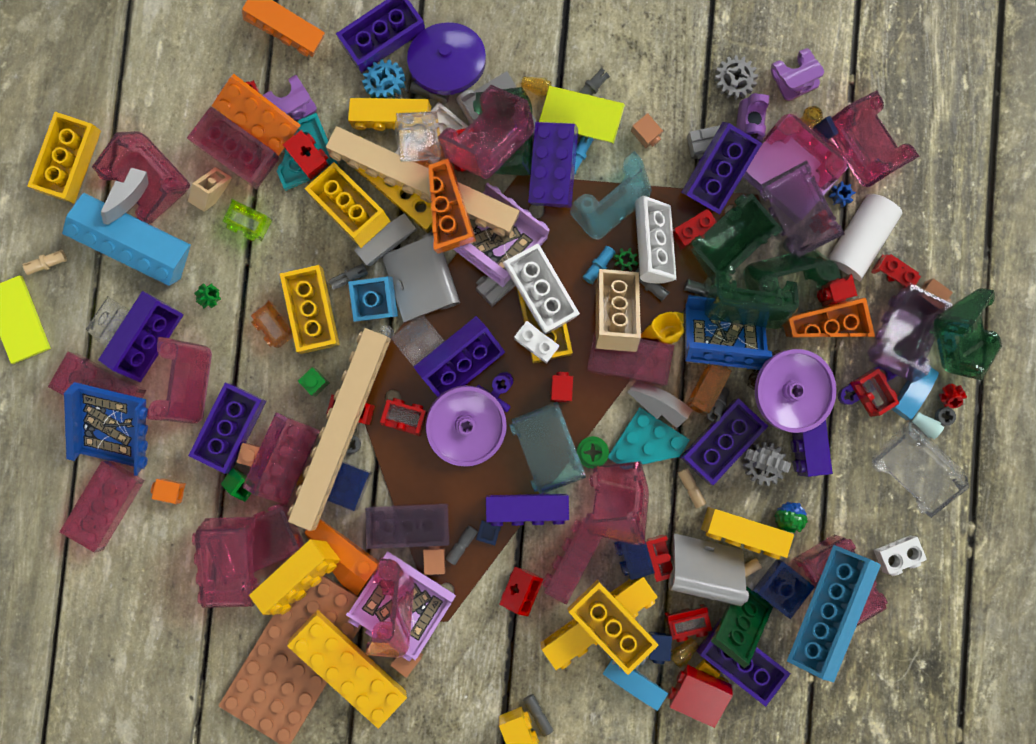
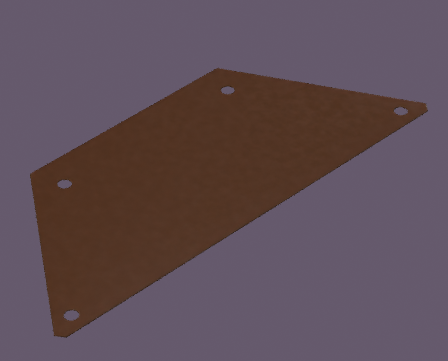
M517 175L503 194L508 198H512L522 209L529 211L532 205L528 202L531 176ZM574 179L572 207L543 206L545 209L544 215L541 218H535L538 221L544 222L550 229L547 240L540 247L580 313L577 317L566 323L573 351L572 355L551 359L547 364L543 361L533 363L530 351L514 340V336L524 325L516 286L491 307L476 291L478 286L476 282L482 276H488L459 253L455 255L448 264L460 304L447 309H438L404 322L391 338L366 401L367 404L375 405L370 425L365 424L417 571L424 574L423 550L428 548V545L440 544V548L445 547L446 558L468 525L479 531L481 521H486L487 495L545 494L577 452L579 443L590 435L659 343L657 339L641 338L636 352L596 349V280L593 285L589 284L583 279V275L591 267L593 259H597L605 246L611 247L616 252L615 255L619 256L621 248L624 251H628L631 248V253L637 254L634 261L638 263L637 266L631 265V272H635L639 268L635 201L639 197L646 196L671 205L673 230L706 209H709L681 193L683 188ZM733 193L720 214L709 209L719 226L681 250L673 238L677 280L659 283L670 293L661 302L652 292L646 291L644 289L645 286L639 282L641 333L660 314L666 312L682 313L685 309L688 295H695L694 293L684 291L687 279L702 284L706 281L762 207L759 195ZM729 205H736L740 209V216L735 220H730L725 215V209ZM625 256L623 258V263L627 264L629 261L628 257ZM612 257L606 265V270L620 271L621 268L619 266L614 267L617 259ZM477 316L488 328L505 353L465 386L476 387L480 385L489 392H492L494 378L501 372H508L513 377V385L506 393H501L498 398L510 405L511 408L508 412H504L506 417V434L498 451L491 458L480 464L457 466L441 459L430 446L425 430L426 417L420 436L382 426L380 421L386 405L385 396L390 390L398 391L401 395V400L405 401L404 404L412 406V403L424 407L423 410H426L428 413L437 396L420 377L414 366ZM557 372H568L569 376H573L572 401L570 403L550 402L551 377L556 375ZM502 379L500 384L504 386L506 381ZM392 409L390 418L418 425L420 416ZM503 522L495 546L476 540V534L456 565L451 564L445 559V574L425 575L439 585L450 583L454 587L456 597L440 622H448L521 525L514 526L511 525V522Z

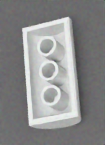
M868 194L826 261L848 275L852 274L853 278L860 282L902 215L900 207L883 196Z
M641 196L635 201L640 279L647 283H666L677 280L671 205Z
M539 243L503 262L544 334L561 327L580 314Z

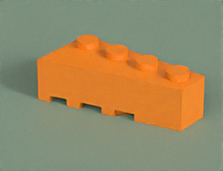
M247 0L242 8L244 21L280 39L284 44L293 46L306 57L308 55L314 56L324 38L325 32L273 0Z
M445 159L428 165L434 251L439 254L475 242L476 238L449 159Z
M855 298L782 317L786 337H875L866 298Z

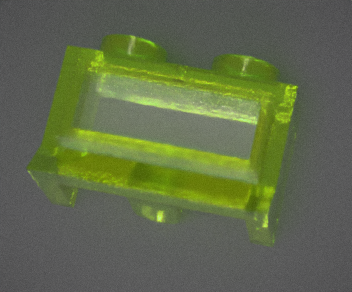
M231 199L230 207L222 220L227 225L226 228L234 233H237L239 230L245 233V238L253 242L255 239L262 242L272 222L268 216Z

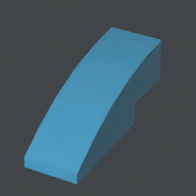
M922 361L899 391L900 395L897 398L899 404L893 407L892 410L905 420H912L930 393L939 372Z
M612 659L603 675L658 711L669 693L636 669L627 675L623 669H619L617 663L612 664Z

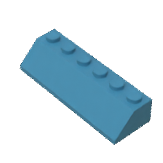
M86 193L80 196L67 214L62 232L63 235L168 286L181 279L191 247L190 244L127 213L108 225L103 224L101 210L105 203Z
M833 545L787 662L823 680L834 683L881 564Z

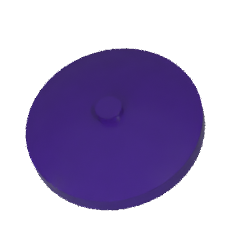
M446 22L427 27L413 39L408 49L407 63L413 80L421 88L438 95H452L469 89L480 79L486 65V53L481 38L472 29L462 24Z

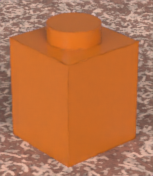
M163 478L156 479L151 486V499L173 504L181 503L186 483Z

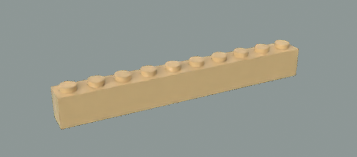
M338 126L335 127L326 146L331 158L337 161L342 159L348 162L347 164L354 169L366 170L365 173L374 178L379 176L384 179L385 183L391 186L396 184L402 187L404 192L411 195L416 193L420 195L422 200L431 203L429 168ZM458 182L469 218L482 228L487 226L494 229L493 232L499 236H510L519 217L520 210Z
M364 328V331L359 333L357 337L358 346L356 351L353 350L350 355L349 362L351 363L349 369L345 370L342 375L341 381H343L341 389H337L334 396L335 404L327 413L326 419L328 421L326 427H323L319 433L320 442L318 447L315 446L312 451V462L304 471L303 477H305L303 485H300L296 491L297 500L295 505L292 504L289 509L288 516L290 517L288 522L310 531L316 530L391 338Z

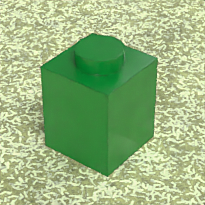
M313 367L298 380L311 396L315 397L330 384Z
M234 468L230 470L221 483L230 495L244 502L248 500L257 487L248 475Z

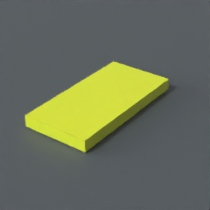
M549 86L539 122L575 124L578 127V135L614 144L625 104Z
M20 275L0 283V337L11 364L18 363L51 349L24 278Z

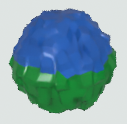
M786 502L777 508L774 516L778 529L795 533L796 530L801 532L805 528L806 523H808L807 513L800 503Z

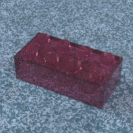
M211 106L187 137L193 145L256 190L280 159L272 149Z
M595 330L593 332L586 371L666 386L674 345L640 339L636 352L596 349Z
M69 351L66 353L48 385L49 388L62 395L74 382L143 398L147 391L80 354Z
M276 412L243 488L253 495L287 505L320 430Z
M101 461L61 528L60 533L94 553L103 551L145 480L135 476L112 461Z
M583 517L574 521L571 527L573 533L570 538H565L561 546L563 550L561 555H556L552 562L553 570L551 574L547 573L542 582L544 593L566 605L605 533L603 528Z

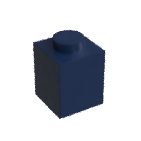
M649 631V634L658 643V646L649 654L648 658L653 663L665 664V661L671 660L672 636L670 633Z

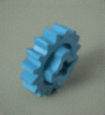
M381 59L378 65L376 62H373V68L367 67L369 73H363L365 79L362 80L366 93L371 98L389 99L388 97L396 99L395 94L401 95L400 88H405L404 81H406L402 67L399 68L397 62L392 65L391 60L384 63L383 59Z

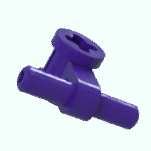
M501 372L494 378L492 382L493 391L489 392L500 403L504 412H508L511 406L498 397L501 393H506L513 385V377L508 372ZM502 379L506 381L504 386L500 384ZM477 385V386H476V387H479V388H481V389L486 390L485 388H483V387L480 386V385Z

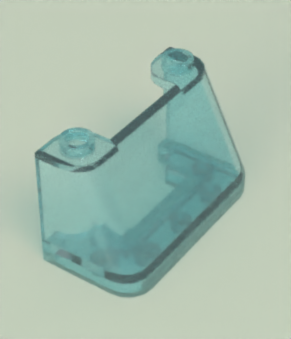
M635 151L624 160L622 171L625 176L621 184L600 202L592 195L584 194L572 203L570 214L586 233L594 239H600L631 214L635 210V201L639 197H650L652 188L644 163Z
M557 401L511 419L512 423L509 426L512 434H517L534 479L530 481L534 492L538 491L539 494H543L586 478Z

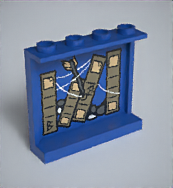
M688 295L684 309L685 361L760 370L765 362L772 358V351H768L765 324V313L768 304Z
M74 382L64 392L66 459L75 461L79 454L134 466V475L137 476L142 469H145L148 462L146 457L148 442L146 441L148 425H146V418L148 416L146 399Z

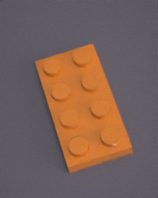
M235 74L229 78L212 104V107L277 156L285 148L282 144L294 136L301 126Z

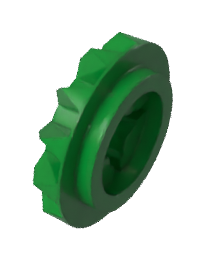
M598 437L584 438L577 448L578 460L587 468L601 467L609 456L607 444ZM592 444L595 450L601 451V453L595 454L593 461L590 454L584 453V451L591 449Z

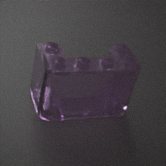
M807 160L761 184L762 189L759 190L763 200H768L771 205L768 210L772 218L777 217L780 223L777 226L782 237L786 235L789 243L786 245L792 255L796 254L797 257H801L845 234L841 225L835 221L836 217L829 208L815 180V176L811 175L812 169Z
M911 283L905 289L902 288L897 295H893L888 302L890 307L881 319L883 324L875 333L874 339L876 341L869 348L867 356H869L868 360L914 383L928 375L931 365H929L930 360L927 357L939 328L945 324L943 321L946 314L951 315L955 305Z

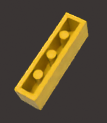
M350 98L348 121L352 128L356 130L373 128L377 131H384L385 129L404 131L405 129H412L420 132L424 131V129H430L431 105L428 99Z

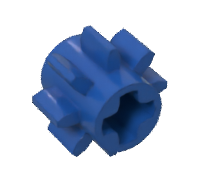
M841 181L838 187L835 185L831 187L833 193L828 197L834 201L832 205L840 204L841 208H843L846 202L848 204L853 202L851 196L856 192L850 188L851 184L844 185L843 181Z

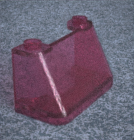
M877 90L847 105L832 117L839 134L831 139L859 183L864 187L876 184L920 157L910 144L905 143L897 147L877 116L884 108V101Z
M788 112L781 117L764 138V140L772 145L777 141H782L786 144L792 137L820 161L821 165L815 170L820 176L816 185L823 191L833 184L847 168L848 159L846 154L797 112Z
M137 131L116 132L92 166L101 179L106 181L116 180L123 183L131 168L147 172L149 185L137 201L139 207L135 211L137 219L147 224L153 223L190 188L188 180L146 135Z
M158 337V354L162 358L172 359L167 399L153 401L148 408L147 419L197 424L204 416L212 352L207 346Z
M641 461L594 466L593 475H590V485L594 487L596 492L593 513H587L586 518H583L584 530H587L591 535L632 545H644L649 489Z
M380 558L374 572L373 584H378L381 587L382 595L392 596L390 622L383 621L374 626L371 641L367 642L365 655L400 658L407 653L410 644L414 581L396 561Z

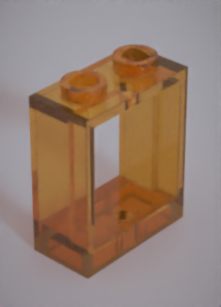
M707 364L686 405L701 415L710 414L732 370L728 369V366Z

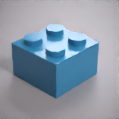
M387 276L348 282L354 322L398 317L393 277Z

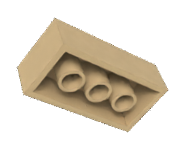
M599 269L596 280V349L636 352L641 339L639 272Z

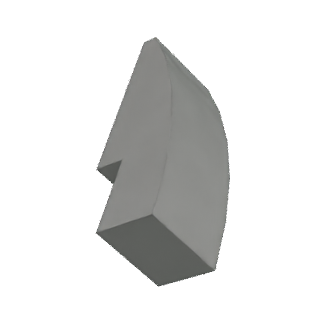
M131 168L124 183L115 181L101 210L103 224L108 225L117 220L137 203L149 185L146 171Z
M404 213L387 224L362 248L358 246L354 251L366 266H372L382 256L396 248L417 228Z
M636 381L628 391L656 419L663 415L676 428L693 411L688 405L672 394L646 383Z

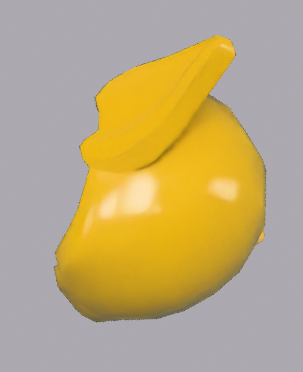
M666 312L654 318L651 325L641 333V338L657 339L663 344L677 342L684 333V313Z

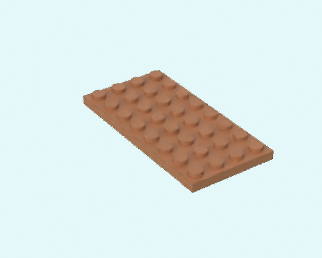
M326 576L321 577L322 581L318 585L310 587L306 591L307 594L304 598L295 601L287 613L272 616L219 704L220 708L279 744L292 743L327 684L323 678L287 647L288 640L317 609L351 641H353L362 626L355 627L348 622L349 617L346 616L359 596H356Z

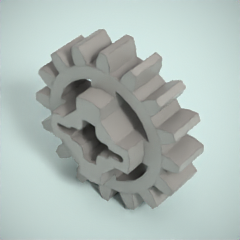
M735 55L733 60L727 57L726 63L724 61L720 63V68L717 67L715 71L718 75L715 76L714 81H719L716 88H722L721 95L726 92L728 99L731 95H734V99L737 100L739 95L745 98L747 93L750 94L753 91L752 88H755L757 82L754 80L758 78V74H753L757 68L750 67L752 61L746 63L744 56L741 60H738V56Z
M766 442L761 443V448L777 453L781 451V447L774 449V443H770L768 447ZM755 444V450L753 451L758 452L760 446L758 444ZM782 453V460L786 456V453ZM748 460V463L743 464V467H748L749 469L745 474L752 475L751 481L758 479V485H762L764 481L765 486H770V481L773 484H777L776 478H784L781 474L784 471L778 470L777 475L773 474L767 477L770 472L758 468L757 473L755 472L753 461Z
M759 447L758 452L748 449L745 459L754 462L753 467L776 475L778 470L788 473L791 463L782 460V454Z

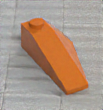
M322 519L319 520L316 530L310 531L306 529L304 532L309 540L327 541L340 558V561L336 564L337 567L332 571L341 585L358 596L381 562Z

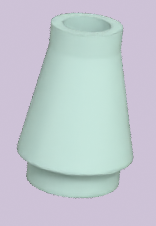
M920 412L912 419V422L928 438L931 437L934 440L944 429L941 422Z

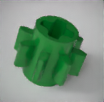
M621 248L619 250L620 256L614 255L613 257L617 259L614 267L619 266L621 268L620 271L628 269L631 272V265L637 266L638 264L634 261L637 254H632L631 248L628 251H624ZM625 256L628 257L629 262L627 264L623 263Z
M203 283L198 287L199 290L194 292L196 303L203 306V308L207 306L213 308L221 300L219 289L213 286L212 283L208 286Z

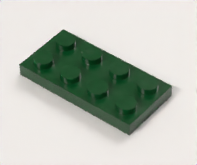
M747 586L746 590L749 592L748 601L742 606L728 603L711 640L712 643L744 668L751 662L773 609L769 603Z

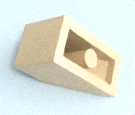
M216 167L192 183L188 202L205 212L216 204L232 177Z

